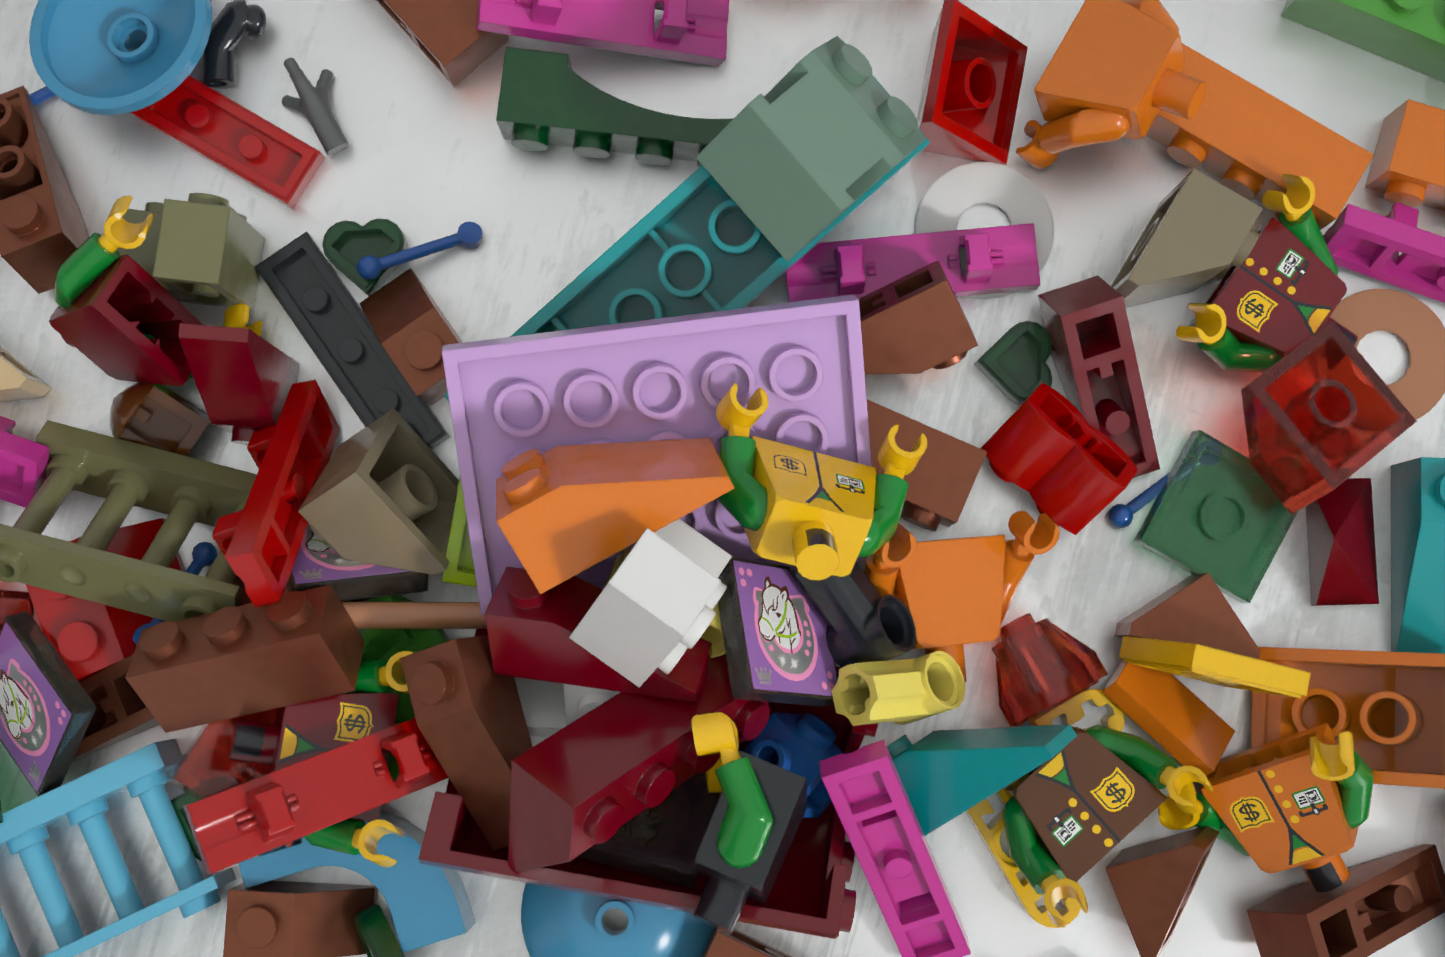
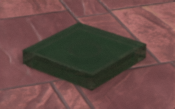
M1201 430L1192 431L1138 531L1134 542L1192 575L1209 573L1221 592L1240 603H1250L1308 492Z

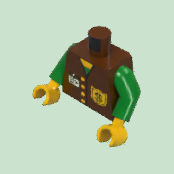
M1026 715L1012 727L1038 725L1029 715ZM1095 725L1086 730L1071 726L1078 735L1053 758L1003 788L1009 798L1004 806L1002 815L1010 857L1038 894H1044V904L1047 913L1055 926L1066 927L1063 917L1055 909L1057 902L1065 897L1076 899L1080 903L1082 910L1086 914L1088 913L1085 893L1077 881L1167 799L1159 789L1167 787L1169 796L1181 811L1188 814L1198 812L1191 802L1180 797V792L1183 786L1190 782H1198L1207 790L1213 792L1210 781L1199 768L1186 765L1178 767L1176 760L1136 735L1101 725Z

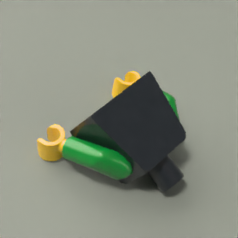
M714 712L695 715L692 718V732L697 755L702 756L716 753L721 755L716 764L705 772L708 793L722 792L694 861L699 876L705 879L707 884L693 916L707 925L732 934L747 899L763 905L768 899L808 807L807 778L743 751L738 752L739 739L735 723L726 714Z

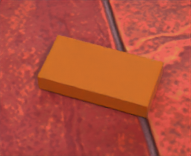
M1121 661L1102 691L1183 766L1199 768L1206 776L1214 772L1235 733L1234 729L1170 673Z

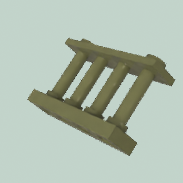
M47 420L36 436V443L50 447L48 465L46 466V480L13 527L0 524L1 581L19 582L173 622L216 612L228 606H241L240 586L233 585L237 575L225 560L226 558L221 550L206 577L172 569L169 566L195 523L199 522L215 527L219 517L244 509L257 474ZM76 490L106 498L77 544L42 535V532L70 491ZM135 506L168 514V517L141 560L105 551L130 510Z

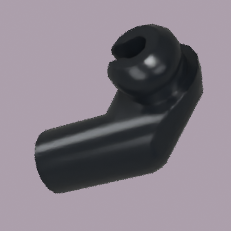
M234 0L228 2L212 22L208 43L203 52V83L205 85L218 89H227L235 86V47L243 36L249 39H257L264 33L266 14L263 8L256 4L247 5L245 0Z

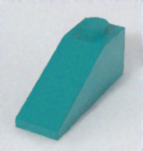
M1419 457L1391 465V652L1445 654V458Z
M1070 724L940 730L931 732L913 745L905 734L888 745L887 748L923 833L926 836L1047 762L1078 735Z

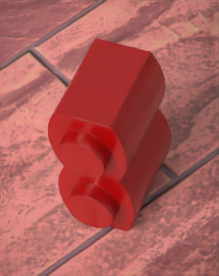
M1041 383L981 447L982 450L987 451L986 457L989 460L990 467L1000 479L1028 491L1035 501L1040 515L1046 513L1058 527H1062L1074 535H1077L1126 489L1138 471L1133 461L1114 441L1099 430L1091 427L1084 416L1069 400L1044 383Z

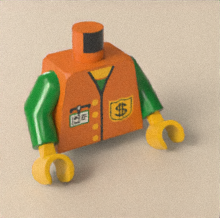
M1328 723L1221 758L1214 772L1207 775L1213 792L1202 786L1201 791L1203 794L1196 793L1192 782L1184 785L1180 792V797L1191 802L1198 812L1188 814L1181 811L1171 797L1166 795L1164 796L1167 799L1157 807L1159 820L1163 827L1171 830H1185L1193 826L1196 828L1209 826L1219 831L1217 836L1219 840L1242 855L1250 856L1261 871L1273 874L1301 866L1313 890L1325 892L1341 886L1350 877V872L1340 854L1354 847L1358 828L1369 817L1374 774L1372 769L1354 750L1352 733L1349 731L1340 732L1339 744L1336 745L1333 733Z

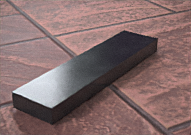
M307 231L255 266L365 427L394 408L431 450L451 437L430 406L417 397L381 345L364 311Z

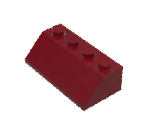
M731 647L722 656L711 658L697 703L620 692L511 760L508 865L518 873L570 862L594 844H602L615 835L620 826L646 808H654L660 805L672 790L695 774L705 773L710 770L721 755L720 753L697 755L692 732V718L695 715L714 712L724 713L732 719L737 727L739 744L744 740L750 741L756 738L762 732L770 717V707L768 706L770 690L754 689L749 659Z

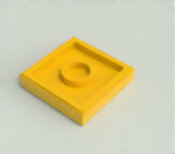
M1123 636L1119 658L1123 659L1122 662L1223 687L1294 698L1307 696L1311 675L1310 672L1200 644Z

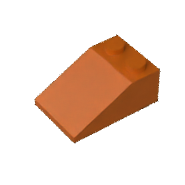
M711 438L555 446L543 454H540L538 449H531L506 463L501 469L503 475L496 479V522L539 593L542 594L634 544L641 538L647 528L652 532H656L735 488Z
M1258 647L1260 650V660L1310 672L1311 675L1307 696H1301V698L1252 691L1251 748L1328 723L1336 745L1339 744L1340 732L1349 731L1352 733L1354 750L1373 771V784L1445 789V654Z

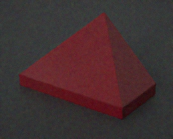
M1371 478L1305 480L1311 606L1379 604Z

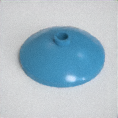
M38 0L31 20L29 35L33 65L43 83L62 101L76 109L99 115H118L140 110L154 104L174 91L193 71L206 48L210 36L211 0Z
M529 883L525 884L522 896V933L530 957H702L713 933V927L696 919L693 916L694 913ZM619 908L623 910L628 918L627 926L619 931L609 929L603 921V914L608 909Z

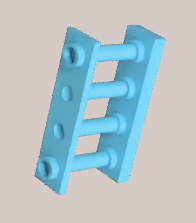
M176 739L149 744L0 814V849L8 846L11 855L19 854L59 948L42 957H74L179 907L183 918H187L222 901L217 888L236 880L232 868L204 879L164 787L165 784L170 782L165 771L185 762ZM127 789L131 798L139 796L179 889V892L146 908L104 814L110 810L106 799ZM67 817L72 827L79 825L119 918L118 921L87 936L82 931L44 842L50 839L46 827ZM0 908V957H21Z

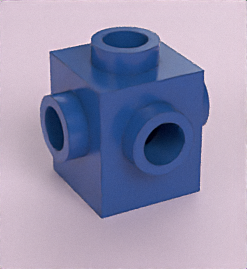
M774 712L770 715L762 732L756 738L750 740L751 742L743 752L807 778L808 807L803 818H818L832 802L821 778L819 761L844 754L834 743L836 740L834 731L826 722L811 713Z

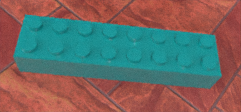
M926 139L813 241L788 261L782 257L702 165L510 337L746 308L916 158L930 144V141ZM447 392V393L444 395V397H445V398L447 399V401L449 402V397H448V392Z

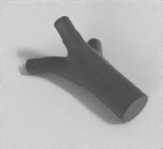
M294 58L286 59L284 66L293 81L299 98L285 95L282 98V105L298 111L307 118L327 155H333L348 147L349 143L333 115L329 100V87L333 78L332 71L328 69L322 70L316 86L313 87Z

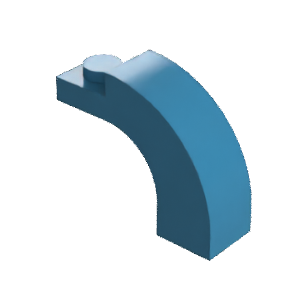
M382 810L379 820H386L402 829L405 833V837H399L392 833L386 834L377 844L378 854L391 857L397 861L390 868L381 867L364 858L361 853L351 855L313 846L303 837L299 842L294 840L238 863L245 888L321 866L343 867L361 874L371 881L384 896L389 906L403 953L465 934L476 923L465 886L458 871L421 864L418 858L425 832L409 821Z

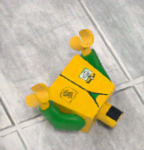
M734 383L718 403L715 412L720 425L729 432L728 436L721 439L720 458L735 488L720 496V503L743 526L752 551L761 558L794 565L797 567L798 572L809 580L819 581L827 579L831 575L838 577L848 576L854 567L857 557H870L895 534L909 487L908 482L903 479L905 475L914 470L927 448L925 434L921 433L912 451L907 452L900 449L895 442V435L898 432L899 425L896 424L891 427L877 454L879 464L885 472L884 474L876 475L875 467L753 436L752 439L749 438L750 429L768 408V397L762 388H758L750 397L747 409H745L737 401L738 386L737 383Z

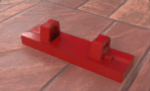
M316 379L292 384L277 424L252 433L247 450L259 470L243 510L219 517L212 533L213 540L216 541L226 558L225 560L231 566L234 573L244 582L245 592L254 607L267 606L281 601L308 525L307 520L298 510L329 462L340 431V427Z
M416 718L193 802L183 806L206 873L213 874L449 777L418 728ZM381 749L391 751L396 757L399 765V775L395 781L391 778Z

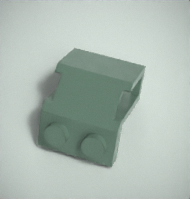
M836 36L801 59L765 96L759 94L696 158L782 257L788 261L813 241L877 181L911 154L927 138L917 128L918 122L912 110L899 98L889 96L872 76V67L867 58L857 48L844 44Z

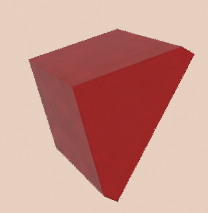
M944 0L932 35L917 116L918 128L930 141V144L923 151L977 162H993L1005 165L1008 160L1028 47L958 0Z

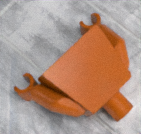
M1085 0L1034 88L1043 119L1048 122L1044 125H1041L1036 120H1030L1026 123L1024 133L1032 138V141L1025 147H1018L1015 152L1035 169L1041 170L1050 166L1057 159L1059 153L1065 150L1117 141L1121 137L1135 140L1146 136L1160 109L1186 119H1192L1195 116L1205 96L1206 82L1181 73L1185 60L1179 28L1159 0Z
M1026 511L1013 513L1009 518L1008 527L1015 539L1006 542L1005 535L916 542V538L912 533L898 523L893 537L874 554L867 557L864 573L880 596L893 595L899 598L908 608L916 628V641L912 649H925V655L935 651L946 652L957 662L966 682L963 644L997 640L1001 631V623L1005 618L1018 585L1035 557L1034 555L1050 551L1059 539V528L1046 513L1038 517L1037 523Z

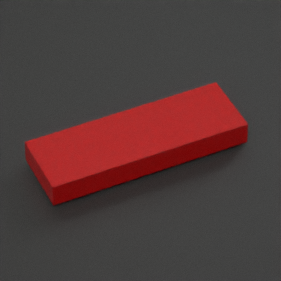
M188 76L174 91L161 100L140 110L130 112L138 120L291 209H294L325 159L319 150L191 76Z

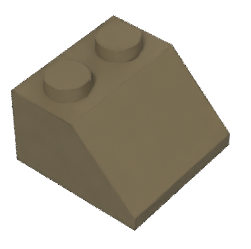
M1194 168L1160 202L1112 282L1111 287L1123 295L1125 307L1128 308L1194 292L1211 278L1219 282L1232 265L1238 268L1255 246L1260 234L1251 228L1263 208Z
M393 408L337 447L298 512L307 520L315 535L327 541L345 560L437 576L447 569L450 562L446 558L459 480Z

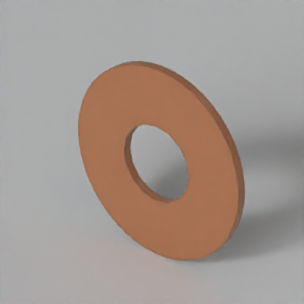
M1369 289L1342 299L1330 317L1358 336L1355 345L1348 355L1335 367L1311 352L1313 375L1319 390L1327 402L1340 414L1356 423L1380 428L1404 425L1428 413L1445 393V328L1437 315L1417 298L1397 290ZM1375 331L1388 332L1396 336L1404 344L1408 353V366L1404 375L1398 381L1389 385L1375 384L1367 380L1359 372L1355 362V351L1359 341L1367 334Z

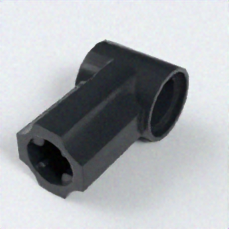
M855 562L848 576L838 577L831 575L827 579L819 581L803 577L794 565L789 569L792 577L827 623L826 641L835 662L841 668L854 663L887 661L909 652L914 647L916 628L908 608L899 598L893 595L880 596L857 562Z

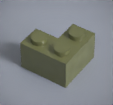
M190 193L188 201L164 199V203L148 202L145 205V211L128 209L122 216L129 223L138 224L143 222L150 213L153 214L152 224L143 243L134 249L119 247L117 250L120 256L128 254L179 302L219 307H230L234 304L242 303L247 304L250 310L254 311L260 275L255 266L262 261L265 238L246 221V216L237 213L229 206L227 199L206 193Z

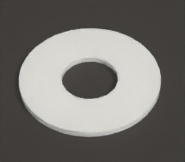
M972 162L960 165L944 173L926 191L917 210L914 234L957 230L959 218L965 210L974 205H991L997 207L1006 215L1010 225L1034 223L1039 272L1044 267L1053 245V217L1048 202L1041 190L1023 173L1003 164ZM959 247L962 276H964L967 253L964 247ZM1015 292L971 295L966 297L975 299H994L1004 297Z

